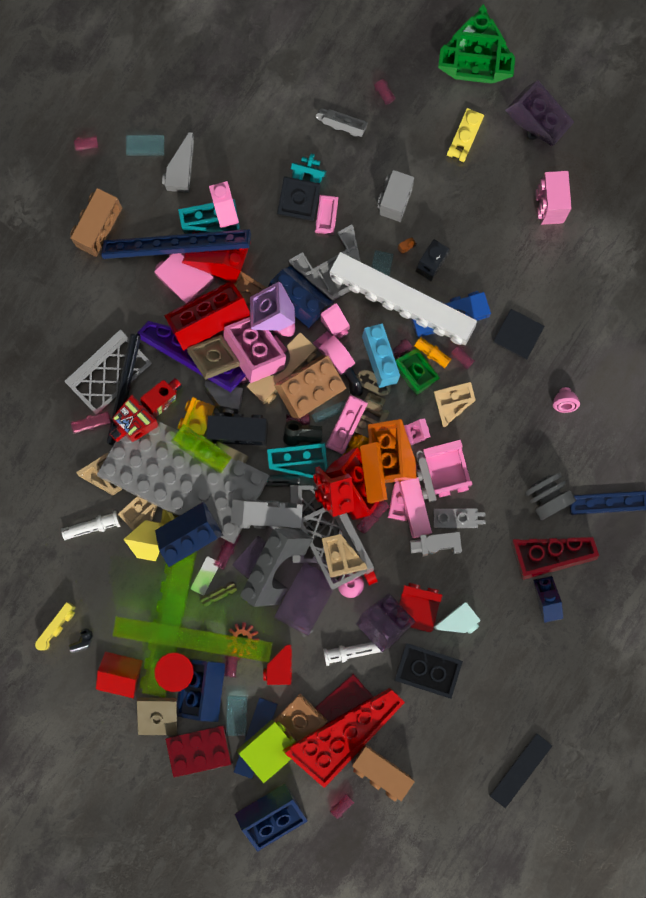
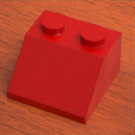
M286 645L267 664V668L263 669V681H267V685L292 684V645Z

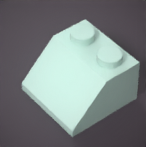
M464 602L437 623L434 629L457 633L468 632L471 634L479 627L477 623L481 620L470 606Z

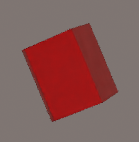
M105 651L97 673L96 690L134 699L143 660Z

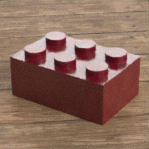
M225 724L165 739L173 778L228 766L233 763Z

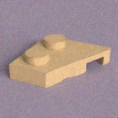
M471 382L433 391L442 427H446L475 401Z
M108 453L76 472L80 478L111 495H115L122 490V488L97 476Z
M137 496L118 515L134 530L144 520L152 521L158 506Z
M341 534L322 538L330 577L367 569V565Z

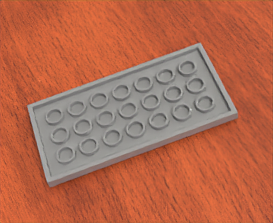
M157 421V428L134 442H131L126 436L115 442L97 473L99 478L176 516H180L198 504L205 502L223 533L221 538L233 544L242 528H238V524L231 523L233 499L258 500L270 478V475L239 460H233L215 451V448L184 433L181 434L178 430Z

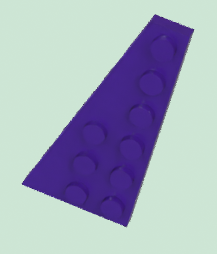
M148 321L137 332L141 336L142 341L202 375L188 354L187 349L183 351L170 326ZM239 366L208 378V380L231 393L246 375Z

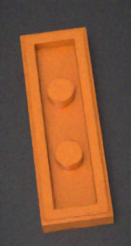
M380 442L362 445L360 450L367 502L375 503L387 500Z

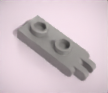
M319 109L316 114V118L336 130L349 132L353 136L362 137L368 124L366 121L331 109Z
M418 451L416 458L419 469L416 470L419 481L422 480L424 488H421L423 498L427 499L428 503H431L437 499L424 452Z
M433 509V528H478V524H486V520H478V517H486V513L478 512V509Z

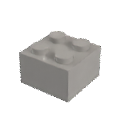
M395 170L392 171L391 175H387L384 183L385 193L381 192L377 208L380 209L379 215L401 222L413 189L415 177Z

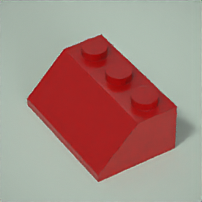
M356 447L332 462L325 471L330 479L346 474L352 477L354 511L348 513L352 520L370 516L379 504V502H367L360 450Z

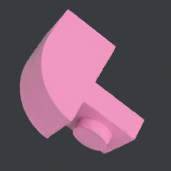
M328 331L313 342L314 346L323 355L329 356L340 375L355 364L342 343Z
M425 418L404 425L410 445L423 442L430 437Z

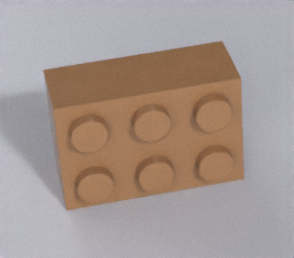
M98 188L95 193L92 192L90 194L87 208L81 211L80 221L77 226L75 225L70 233L71 240L77 248L95 257L98 256L104 240H106L122 210L117 197Z
M328 355L319 356L274 384L292 418H301L347 389Z
M366 744L352 763L355 774L361 778L364 776L369 778L370 784L378 790L382 787L386 790V795L395 802L397 799L402 801L415 782L410 775Z

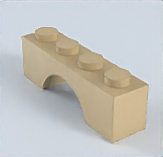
M301 332L287 345L290 360L283 372L267 376L247 385V389L263 405L266 402L271 403L277 395L275 393L277 390L274 384L302 368L306 362L310 363L317 356L315 354L317 348Z

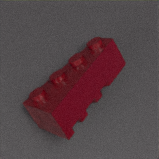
M593 537L512 539L511 543L522 580L594 561L599 557Z

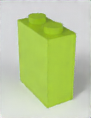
M273 720L268 722L236 750L263 783L291 760L283 752V749L296 742L292 736L288 738L285 735L286 729L279 721L277 723Z

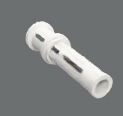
M114 510L111 514L97 515L96 519L61 528L63 539L67 540L98 530L104 532L107 528L114 526L121 527L118 512Z
M381 640L349 647L339 645V648L323 649L326 666L339 661L344 663L349 658L383 652Z

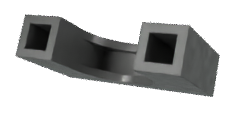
M299 528L273 529L240 597L253 607L280 605L288 588L273 578L281 563L290 556L305 555L313 538Z

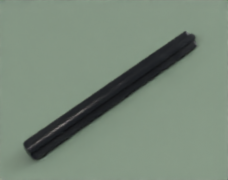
M132 333L130 335L112 418L128 398L141 336ZM113 419L111 420L107 444L114 445L116 442L110 435L117 428Z

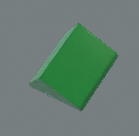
M415 349L395 360L400 375L416 396L440 379L419 349Z

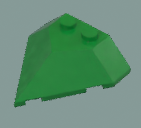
M484 4L453 35L452 39L440 49L438 68L454 79L493 84L514 75L515 56L509 51L505 39L493 19L489 17Z

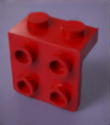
M315 467V474L313 475L317 487L315 497L323 505L325 511H328L333 517L354 511L352 477L346 474L330 479L320 467Z
M409 583L408 586L404 585L395 620L396 624L432 632L442 594H438L439 590L428 588L427 591L419 589L420 585Z

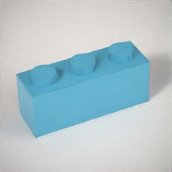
M383 323L364 328L362 339L378 387L397 384L400 373Z

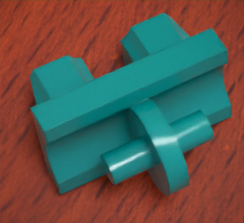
M313 153L310 154L309 158L302 157L301 162L307 163V166L295 162L291 166V169H293L292 178L303 180L304 173L311 174L310 181L321 183L327 171L312 167L313 165L319 167L321 162L314 160L315 154Z

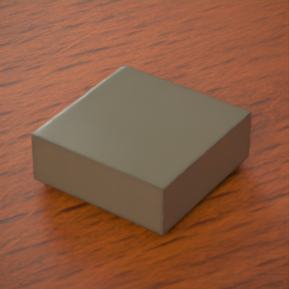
M368 392L364 401L368 402L367 408L380 413L386 399Z

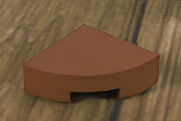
M411 237L398 244V250L401 254H404L416 246L417 243Z

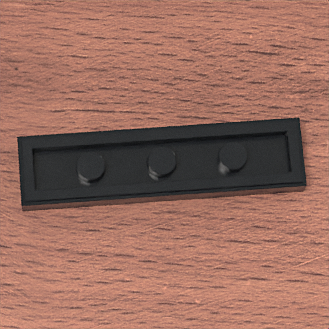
M536 733L489 796L506 809L553 745Z

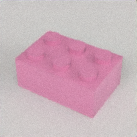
M568 171L545 172L543 178L540 179V184H538V189H536V201H539L537 218L541 219V225L565 222L571 210Z
M250 317L224 327V339L239 360V366L250 383L284 370L286 355L269 330H252Z

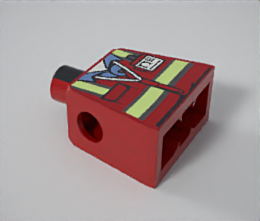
M176 378L170 383L162 380L141 397L140 403L156 419L175 402L176 392L182 388V385Z
M131 395L113 416L112 419L117 428L110 435L116 442L124 436L131 442H134L157 428L158 423L146 408Z

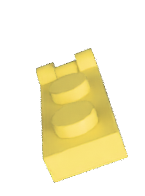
M469 108L466 109L447 156L451 158L454 156L459 158V161L465 162L484 118L483 114ZM457 146L464 148L463 151L457 150Z
M66 602L36 641L35 646L38 650L49 649V641L52 637H57L63 630L61 627L63 623L70 621L74 616L75 612L73 610L76 608L74 605Z

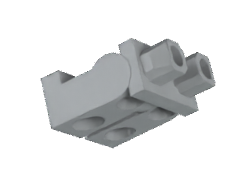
M460 532L437 534L429 537L420 535L419 540H410L411 553L422 552V556H428L429 553L434 554L439 550L452 549L453 554L462 552Z

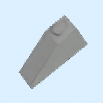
M192 132L187 134L168 164L166 173H163L162 184L165 185L167 191L189 193L194 146Z

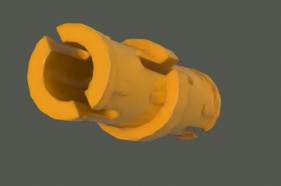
M422 336L414 345V347L426 354L428 359L436 361L444 369L452 360V358L440 351L438 346L430 344Z

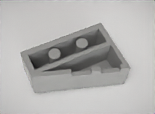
M233 499L231 523L238 524V528H250V525H254V528L266 529V526H269L271 529H280L281 527L301 528L303 505L283 501Z

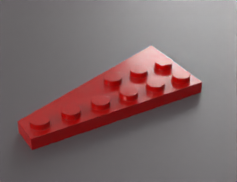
M388 688L283 749V752L325 788L405 701L391 688Z

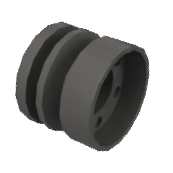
M561 473L544 477L525 492L526 496L533 493L537 495L530 500V503L541 502V505L535 509L541 521L577 501L571 490L561 492L560 489L566 484V481L558 485L555 482L563 477Z

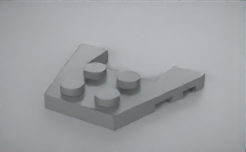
M351 224L337 232V235L346 248L342 253L361 262L354 227ZM303 252L288 260L294 269L331 301L351 291L348 288L349 286L343 283L339 285L331 280L330 270L338 255L315 268L311 267Z

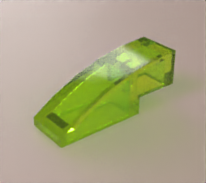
M185 424L179 428L170 441L219 473H222L232 458Z

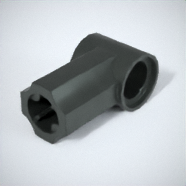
M289 420L285 424L283 441L290 446L298 445L300 442L320 443L322 441V426L302 425L296 420Z

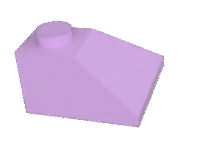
M280 282L250 297L252 330L281 331L295 323V308Z

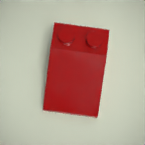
M249 248L185 253L182 263L236 283Z

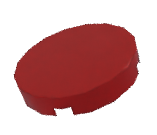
M176 652L167 653L157 661L154 669L158 685L170 692L185 689L192 681L194 674L193 665L190 660L183 654Z

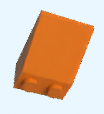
M402 419L368 424L369 444L380 442L385 483L417 479L415 457Z

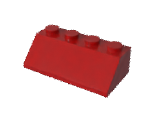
M228 282L164 315L184 351L188 347L207 340L220 331H224V327L248 318L250 311L234 283Z

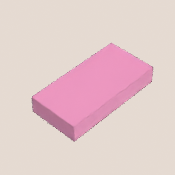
M320 195L315 233L334 235L338 197Z

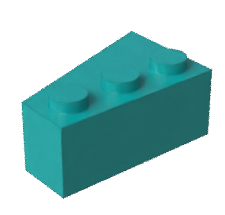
M233 199L234 207H235L236 214H237V218H238V213H237V208H236L235 199ZM214 203L178 209L181 227L186 234L241 230L239 223L220 228Z
M325 442L267 449L269 469L313 478L315 467H320L324 472L328 469Z

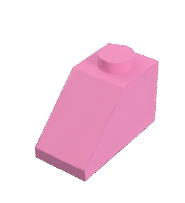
M228 181L209 186L220 228L238 224L239 221Z
M337 303L321 313V322L332 336L334 335L336 338L341 339L349 333L347 330L350 329V325Z

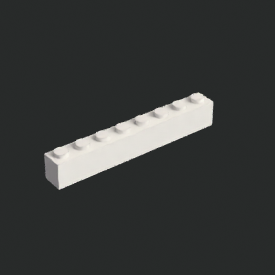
M340 252L330 270V277L333 282L339 285L343 283L349 286L348 288L352 292H360L366 295L365 297L372 302L378 301L386 309L391 311L394 309L400 312L399 314L406 319L412 318L416 320L418 325L434 329L433 331L437 335L450 337V340L455 344L466 346L476 327L477 320Z

